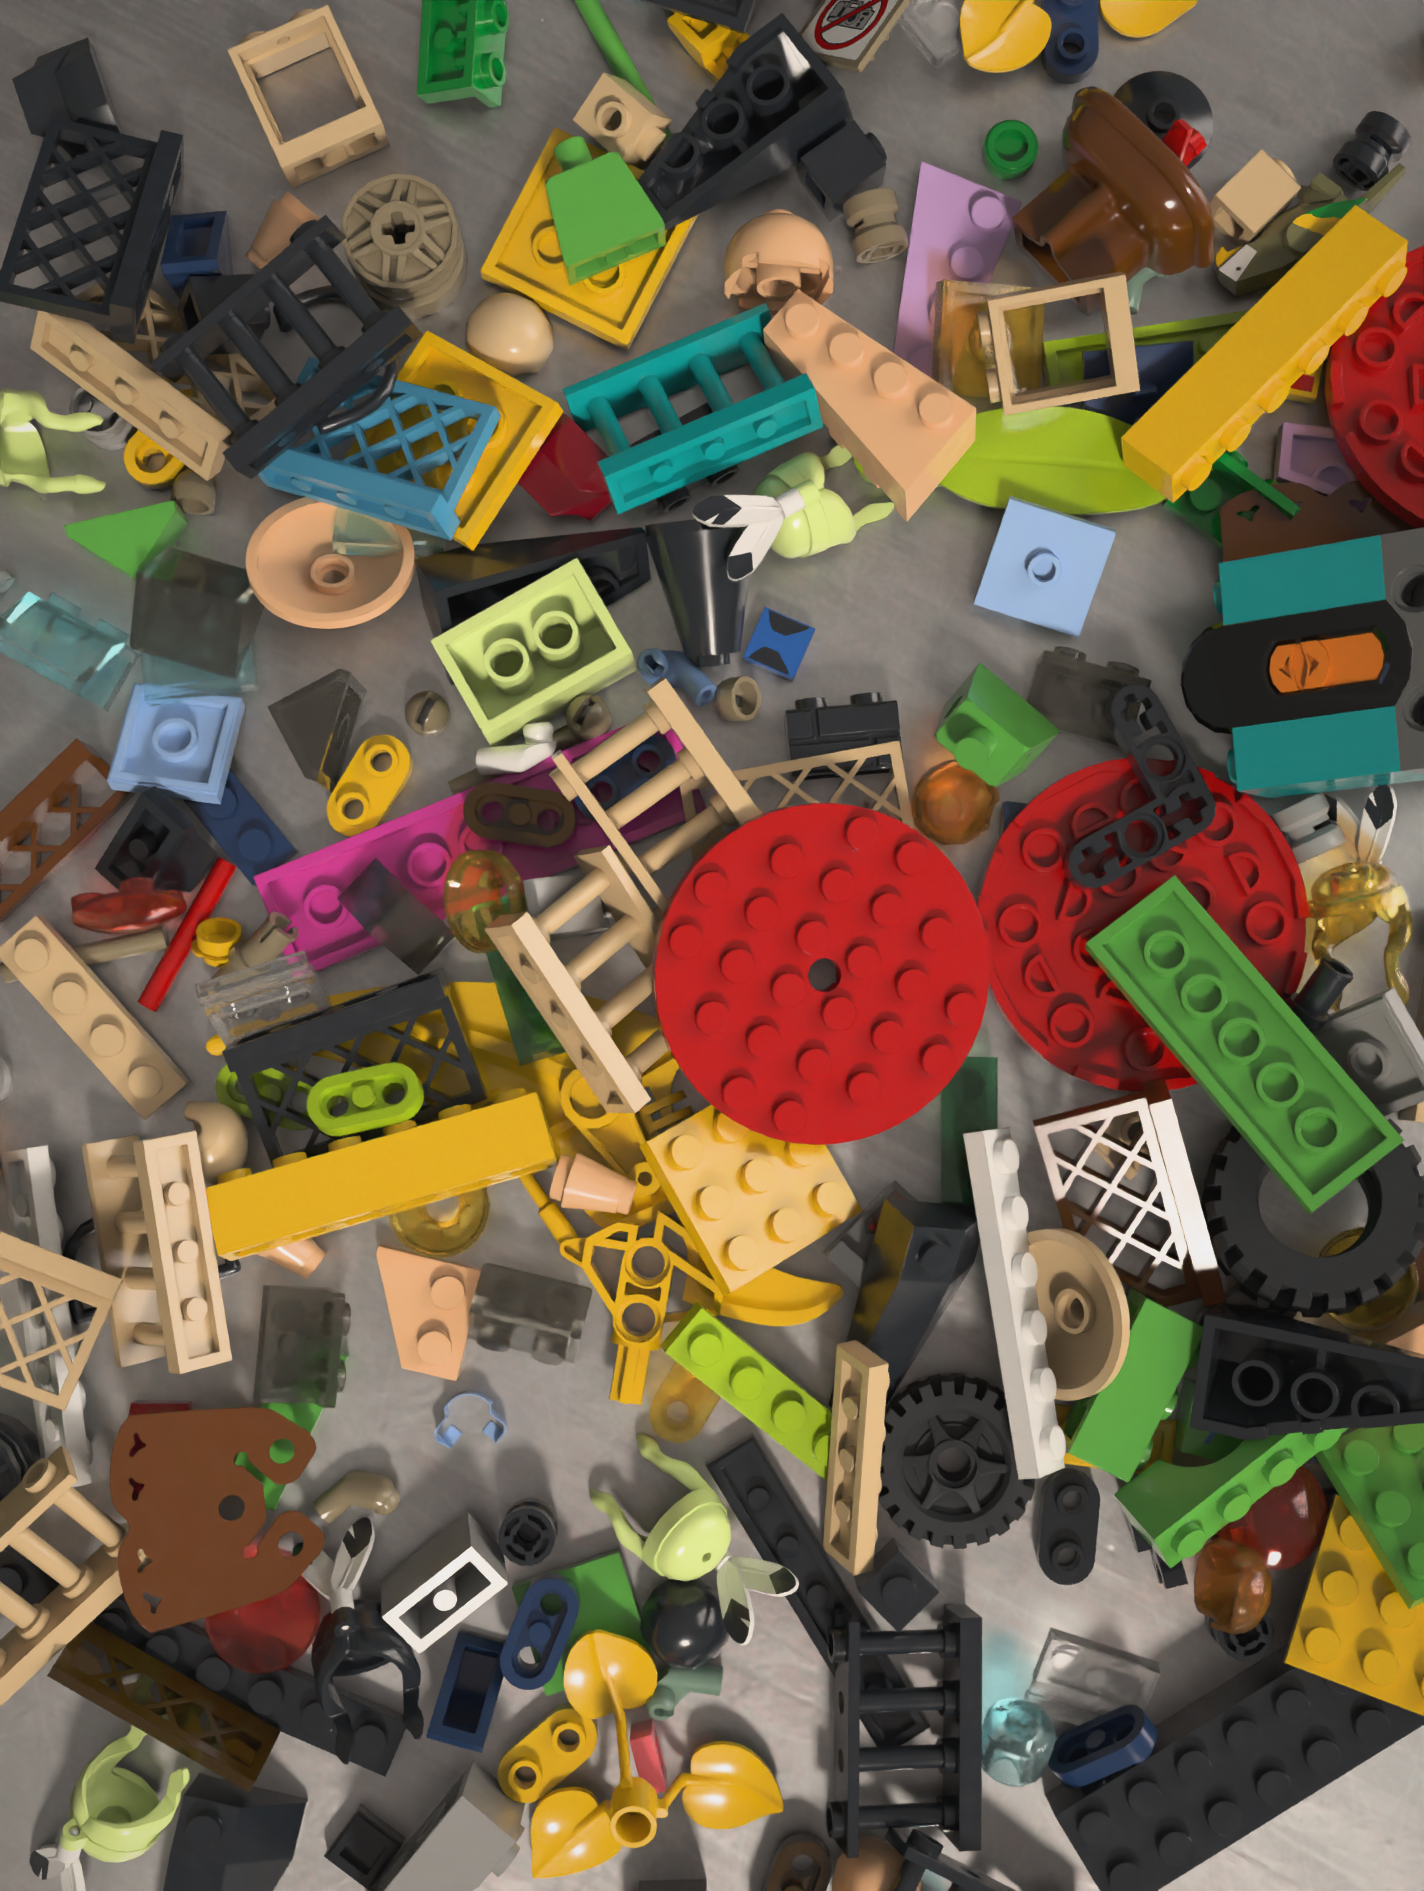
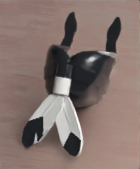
M367 1517L357 1520L347 1530L335 1562L321 1550L318 1557L301 1574L320 1594L330 1600L331 1611L323 1617L312 1643L311 1663L314 1671L318 1703L337 1727L335 1752L339 1760L345 1765L349 1764L352 1751L354 1750L355 1736L350 1717L336 1691L333 1677L357 1675L377 1669L391 1662L394 1663L402 1672L403 1723L414 1739L417 1740L421 1738L424 1727L423 1714L418 1706L421 1670L412 1647L382 1618L380 1601L371 1599L353 1600L352 1590L355 1588L364 1570L375 1539L374 1527L371 1520ZM303 1542L295 1545L292 1552L293 1556L302 1550Z

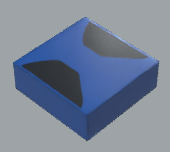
M765 607L743 655V661L793 682L814 635L815 628Z

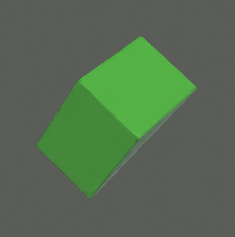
M174 500L67 524L64 527L66 536L83 550L147 589L185 530L188 521L186 513Z

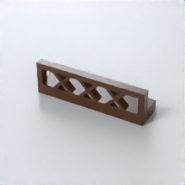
M77 738L0 812V925L136 794L117 790L101 807H81L82 785L97 770L107 780L111 766L92 746ZM71 796V807H60ZM52 814H71L70 837L60 846L42 845V823ZM81 814H92L81 825ZM31 835V845H21ZM11 853H31L30 875L21 884H2V862ZM42 853H52V854L41 864V855H42ZM2 891H13L2 902Z

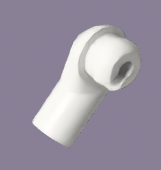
M549 722L526 724L523 728V735L525 737V743L479 748L476 754V765L481 775L522 773L553 755L557 746V740H553L554 729L552 724Z

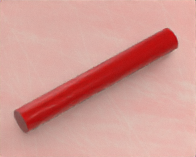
M219 856L217 857L137 1001L140 1005L154 1012L158 1011L192 950V941L197 940L196 929L198 925L210 918L238 868L236 865Z

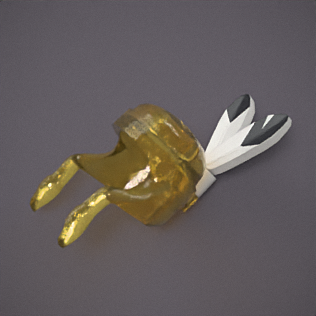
M1389 784L1376 787L1368 796L1361 821L1341 798L1329 792H1324L1330 805L1327 814L1333 824L1341 827L1347 840L1341 846L1356 861L1347 862L1323 872L1313 882L1310 889L1311 898L1308 899L1309 917L1315 918L1311 951L1316 966L1318 967L1323 956L1331 957L1335 947L1365 929L1379 917L1384 922L1389 923L1388 942L1383 954L1386 983L1389 989L1395 988L1403 1004L1406 1005L1409 1000V985L1399 964L1400 953L1408 946L1411 939L1413 919L1408 903L1409 899L1403 885L1398 883L1395 874L1386 865L1382 864L1381 860L1396 817L1397 800L1395 791ZM1343 991L1331 1006L1332 1010H1340Z

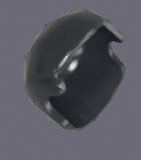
M700 1578L690 1581L669 1579L652 1591L642 1607L640 1631L643 1639L656 1656L674 1669L697 1670L714 1660L728 1642L729 1634L726 1632L723 1623L719 1595Z

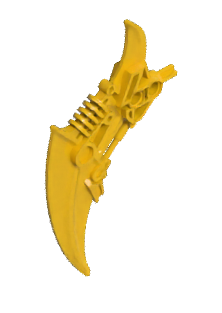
M449 982L451 987L449 992L488 1094L486 1100L471 1104L472 1110L493 1105L492 1098L505 1091L524 1088L527 1095L537 1092L543 1104L558 1162L562 1154L575 1158L576 1154L580 1153L627 1177V1179L637 1182L628 1215L619 1212L584 1210L603 1229L590 1236L579 1237L557 1203L550 1201L533 1174L518 1177L538 1206L539 1216L560 1245L561 1255L584 1270L613 1315L610 1342L618 1344L609 1400L619 1401V1403L642 1405L651 1350H660L664 1323L681 1321L690 1310L667 1312L675 1266L687 1273L682 1300L691 1304L698 1302L714 1316L721 1315L760 1325L792 1326L802 1324L819 1317L842 1298L844 1291L839 1284L798 1277L773 1267L736 1291L724 1296L722 1295L681 1221L670 1215L675 1212V1209L639 1147L641 1144L659 1135L660 1129L665 1127L669 1129L678 1124V1121L694 1114L691 1106L674 1112L673 1105L687 1097L684 1090L672 1094L674 1078L680 1067L669 1050L641 1074V1084L644 1089L650 1088L655 1102L648 1105L645 1104L637 1113H607L522 985L488 982ZM388 986L317 998L261 1015L211 1037L206 1043V1049L211 1055L223 1056L222 1051L234 1040ZM583 995L594 1011H597L608 1002ZM438 1009L418 1016L410 1035L441 1049L449 1032L442 1010ZM633 1009L611 1028V1039L621 1054L627 1057L660 1028L658 1020L655 1017ZM409 1020L392 1025V1027L404 1032ZM375 1031L365 1035L357 1053L379 1064L390 1063L400 1040L380 1031ZM356 1038L338 1045L351 1050ZM451 1040L446 1052L459 1057L453 1040ZM405 1044L397 1063L411 1068L419 1081L424 1084L436 1057ZM325 1049L312 1053L313 1056L344 1064L346 1062L345 1058ZM442 1060L430 1087L451 1097L471 1090L464 1070ZM354 1062L351 1065L360 1069L364 1068ZM425 1096L423 1100L428 1104L437 1102L436 1100L429 1098L427 1096ZM660 1111L663 1118L654 1121L652 1114ZM437 1116L426 1121L420 1122L419 1124L420 1126L428 1124L434 1121H438L439 1118ZM656 1220L654 1235H645L639 1238L641 1226ZM666 1226L683 1237L687 1249V1257L672 1248L664 1239ZM628 1232L627 1239L610 1236L614 1233ZM597 1246L625 1251L616 1295L594 1261ZM652 1246L662 1253L665 1266L659 1275L647 1277L637 1271L634 1265V1256L639 1248ZM638 1302L647 1304L655 1315L654 1326L646 1332H636L628 1327L625 1321V1310L628 1305Z

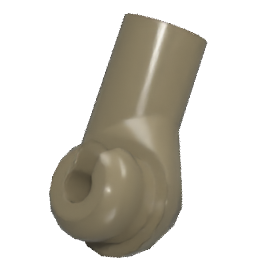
M355 1470L347 1473L314 1500L313 1506L321 1518L330 1524L352 1505L370 1510L374 1509L378 1515L390 1514L399 1504L400 1493L393 1487L391 1479L385 1475Z

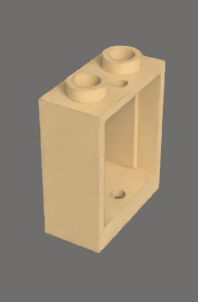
M328 5L317 10L312 8L301 10L294 14L288 23L268 32L256 31L243 37L238 45L227 50L291 189L390 145L383 122ZM330 47L359 110L288 142H284L256 80Z
M1120 271L985 297L987 311L977 312L982 347L993 346L996 368L985 369L990 403L1001 402L1004 415L1140 391L1126 275ZM1100 293L1110 375L1015 393L1003 311Z

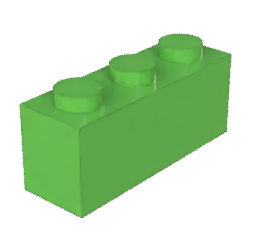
M1133 1289L1130 1290L1126 1298L1130 1318L1129 1345L1124 1363L1118 1375L1101 1392L1091 1397L1075 1400L1061 1427L1065 1436L1066 1451L1128 1483L1135 1470L1140 1471L1148 1462L1153 1449L1151 1438L1160 1420H1166L1173 1412L1179 1396L1176 1388L1186 1369L1193 1368L1199 1360L1203 1326Z

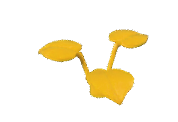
M965 0L959 18L963 59L969 66L990 73H1004L1022 68L1037 58L1045 48L1052 28L1049 15L1040 7L1032 4L1035 0ZM1099 0V9L1102 17L1113 30L1127 37L1142 38L1158 33L1177 18L1192 9L1198 0Z
M601 1629L589 1630L574 1642L568 1653L564 1668L565 1693L572 1707L585 1718L597 1719L613 1711L616 1721L620 1783L615 1787L611 1800H604L600 1804L591 1791L582 1787L556 1789L549 1792L538 1802L532 1815L530 1827L532 1877L534 1879L551 1878L578 1873L608 1861L620 1851L622 1846L638 1848L648 1844L656 1834L657 1817H667L668 1807L682 1787H684L682 1791L683 1807L697 1824L711 1829H732L748 1824L765 1815L783 1812V1798L778 1782L768 1765L751 1749L731 1741H713L695 1749L691 1756V1773L684 1772L678 1774L662 1798L658 1799L657 1792L650 1783L643 1778L632 1777L627 1724L624 1708L634 1709L643 1706L653 1696L657 1686L655 1661L645 1647L630 1638Z

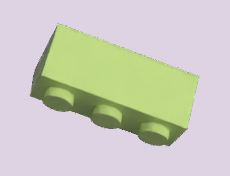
M578 558L430 640L491 747L503 746L523 735V728L526 724L546 722L567 710L569 702L576 696L586 693L595 694L637 670L630 647Z

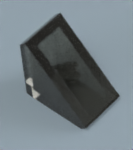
M377 858L337 898L371 936L417 975H420L458 935Z

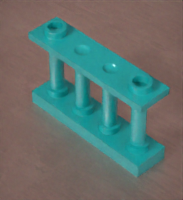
M766 303L562 389L573 421L584 432L597 428L610 454V457L597 463L617 514H621L823 427L815 387L807 373L785 382L765 347L763 329L772 320L770 309ZM749 362L764 391L733 403L719 375ZM698 384L713 413L682 425L668 397ZM648 406L662 435L631 447L617 418Z

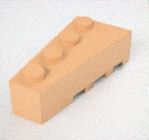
M797 290L763 329L765 347L785 382L807 373L815 387L822 422L828 427L830 436L842 449L845 447L863 467V473L876 488L880 487L894 502L896 511L907 522L974 443L976 407L800 290Z

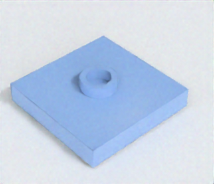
M1009 496L974 598V604L1079 638L1113 544L1116 529Z
M133 683L107 778L110 788L112 790L141 794L156 786L169 798L220 805L245 709L242 698Z

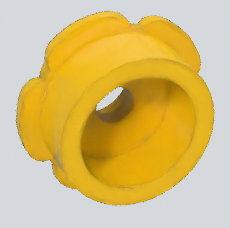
M216 917L207 919L198 925L196 929L197 940L192 941L191 949L196 957H203L204 962L208 965L222 967L229 961L228 953L237 942L245 940L242 928L238 922L229 918Z

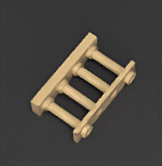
M660 677L644 689L651 701L643 706L645 712L572 765L561 750L557 751L551 757L558 768L550 773V776L569 802L577 796L581 798L657 904L651 911L659 923L668 903V898L652 878V875L724 823L727 827H730L735 822L740 826L745 821L761 815V812L664 677ZM671 729L684 747L676 753L678 759L604 811L585 783L657 731H660L663 735ZM702 776H705L717 793L709 799L711 805L637 857L619 832V829L691 777L694 781H697Z
M610 845L583 849L573 856L586 876L537 917H531L528 912L500 915L484 929L607 1113H637L651 1100L641 1084V1074L665 1054L668 1048L659 1028L632 1053L624 1057L611 1039V1028L654 992L652 958L659 922L630 878V869L626 861L618 853L614 852ZM599 895L616 923L568 964H562L549 945L550 935ZM629 942L646 969L597 1011L592 1010L580 992L581 982Z
M184 1131L139 1140L138 1134L82 1144L101 1271L123 1280L108 1312L117 1367L123 1368L167 1356L169 1373L183 1374L231 1361L232 1354L196 1131Z
M62 1445L48 1458L36 1461L27 1470L22 1482L0 1501V1552L10 1545L60 1584L41 1603L31 1605L0 1581V1613L16 1624L0 1640V1706L123 1593L118 1572V1552L128 1534L130 1525L128 1522L118 1524L72 1487L78 1479L70 1451ZM54 1504L104 1544L84 1563L75 1565L30 1530L28 1526ZM139 1549L137 1553L141 1564L138 1566L137 1572L141 1573L143 1568L152 1562V1559L148 1558L142 1549Z

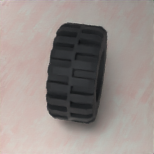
M1389 1118L1387 1121L1400 1135L1403 1130ZM1232 1125L1230 1132L1224 1139H1221L1213 1154L1204 1179L1205 1184L1201 1197V1208L1210 1241L1219 1257L1217 1264L1226 1277L1232 1274L1242 1284L1239 1290L1251 1299L1256 1295L1270 1303L1268 1308L1284 1314L1287 1310L1301 1312L1302 1317L1320 1318L1323 1314L1334 1312L1338 1316L1352 1312L1365 1303L1370 1304L1406 1274L1405 1271L1417 1259L1424 1245L1421 1242L1424 1234V1176H1420L1417 1165L1422 1159L1414 1144L1405 1147L1401 1143L1356 1178L1364 1191L1368 1204L1367 1222L1358 1240L1338 1254L1327 1257H1312L1295 1252L1283 1245L1271 1234L1264 1224L1259 1209V1193L1263 1179L1270 1171V1168Z

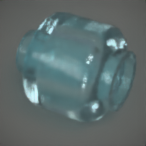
M1006 1698L994 1703L987 1710L982 1723L983 1771L995 1781L1007 1786L1024 1787L1034 1784L1045 1773L1056 1741L1055 1727L1048 1714L1035 1703L1025 1699Z

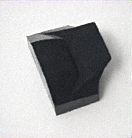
M89 38L82 39L38 57L33 67L12 78L31 134L44 137L50 117L123 134L95 49ZM62 139L59 141L58 145L72 159L89 153L82 144Z
M153 786L141 793L94 869L134 905H137L143 900L161 892H191L217 852L197 834L194 825L156 786Z

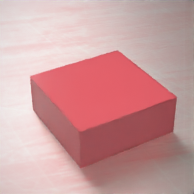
M653 1718L631 1724L629 1742L638 1776L650 1783L657 1793L665 1792L667 1787V1770Z

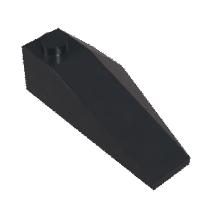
M783 13L779 14L737 46L726 61L728 65L726 72L711 91L705 89L696 101L697 111L681 132L673 133L638 179V183L662 217L665 231L799 164L802 156L854 120L843 87Z
M642 527L482 543L478 544L474 551L462 546L415 559L423 608L433 637L436 638L578 558L604 605L607 607L651 580L647 541L645 538L646 532ZM443 664L448 681L451 685H455Z
M885 1198L846 1342L857 1340L889 1363L890 1383L886 1392V1406L974 1264L980 1244L975 1206ZM834 1386L829 1401V1406L831 1408L833 1407Z
M1224 1303L1215 1304L1205 1314L1189 1425L1191 1428L1245 1440H1253L1279 1434L1302 1432L1305 1435L1323 1433L1324 1430L1351 1427L1367 1429L1424 1423V1354L1274 1313Z
M199 1773L183 1796L163 1891H273L295 1856L308 1799L253 1786L247 1792L226 1779Z

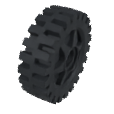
M952 1373L950 1376L937 1374L929 1376L928 1379L921 1382L919 1380L908 1385L906 1390L902 1393L898 1392L890 1400L889 1405L885 1409L884 1425L886 1436L882 1445L880 1471L882 1488L878 1500L883 1509H886L890 1514L891 1520L899 1528L901 1526L905 1528L913 1538L919 1541L923 1538L928 1540L931 1546L940 1548L947 1544L953 1545L954 1549H965L967 1544L975 1542L980 1546L990 1542V1537L998 1534L1001 1536L1010 1529V1524L1015 1519L1018 1521L1024 1514L1025 1506L1028 1500L1031 1501L1034 1494L1036 1479H1018L1005 1392L978 1377L970 1378L958 1373ZM956 1447L964 1450L969 1456V1461L965 1468L958 1472L943 1470L938 1465L937 1460L945 1449Z

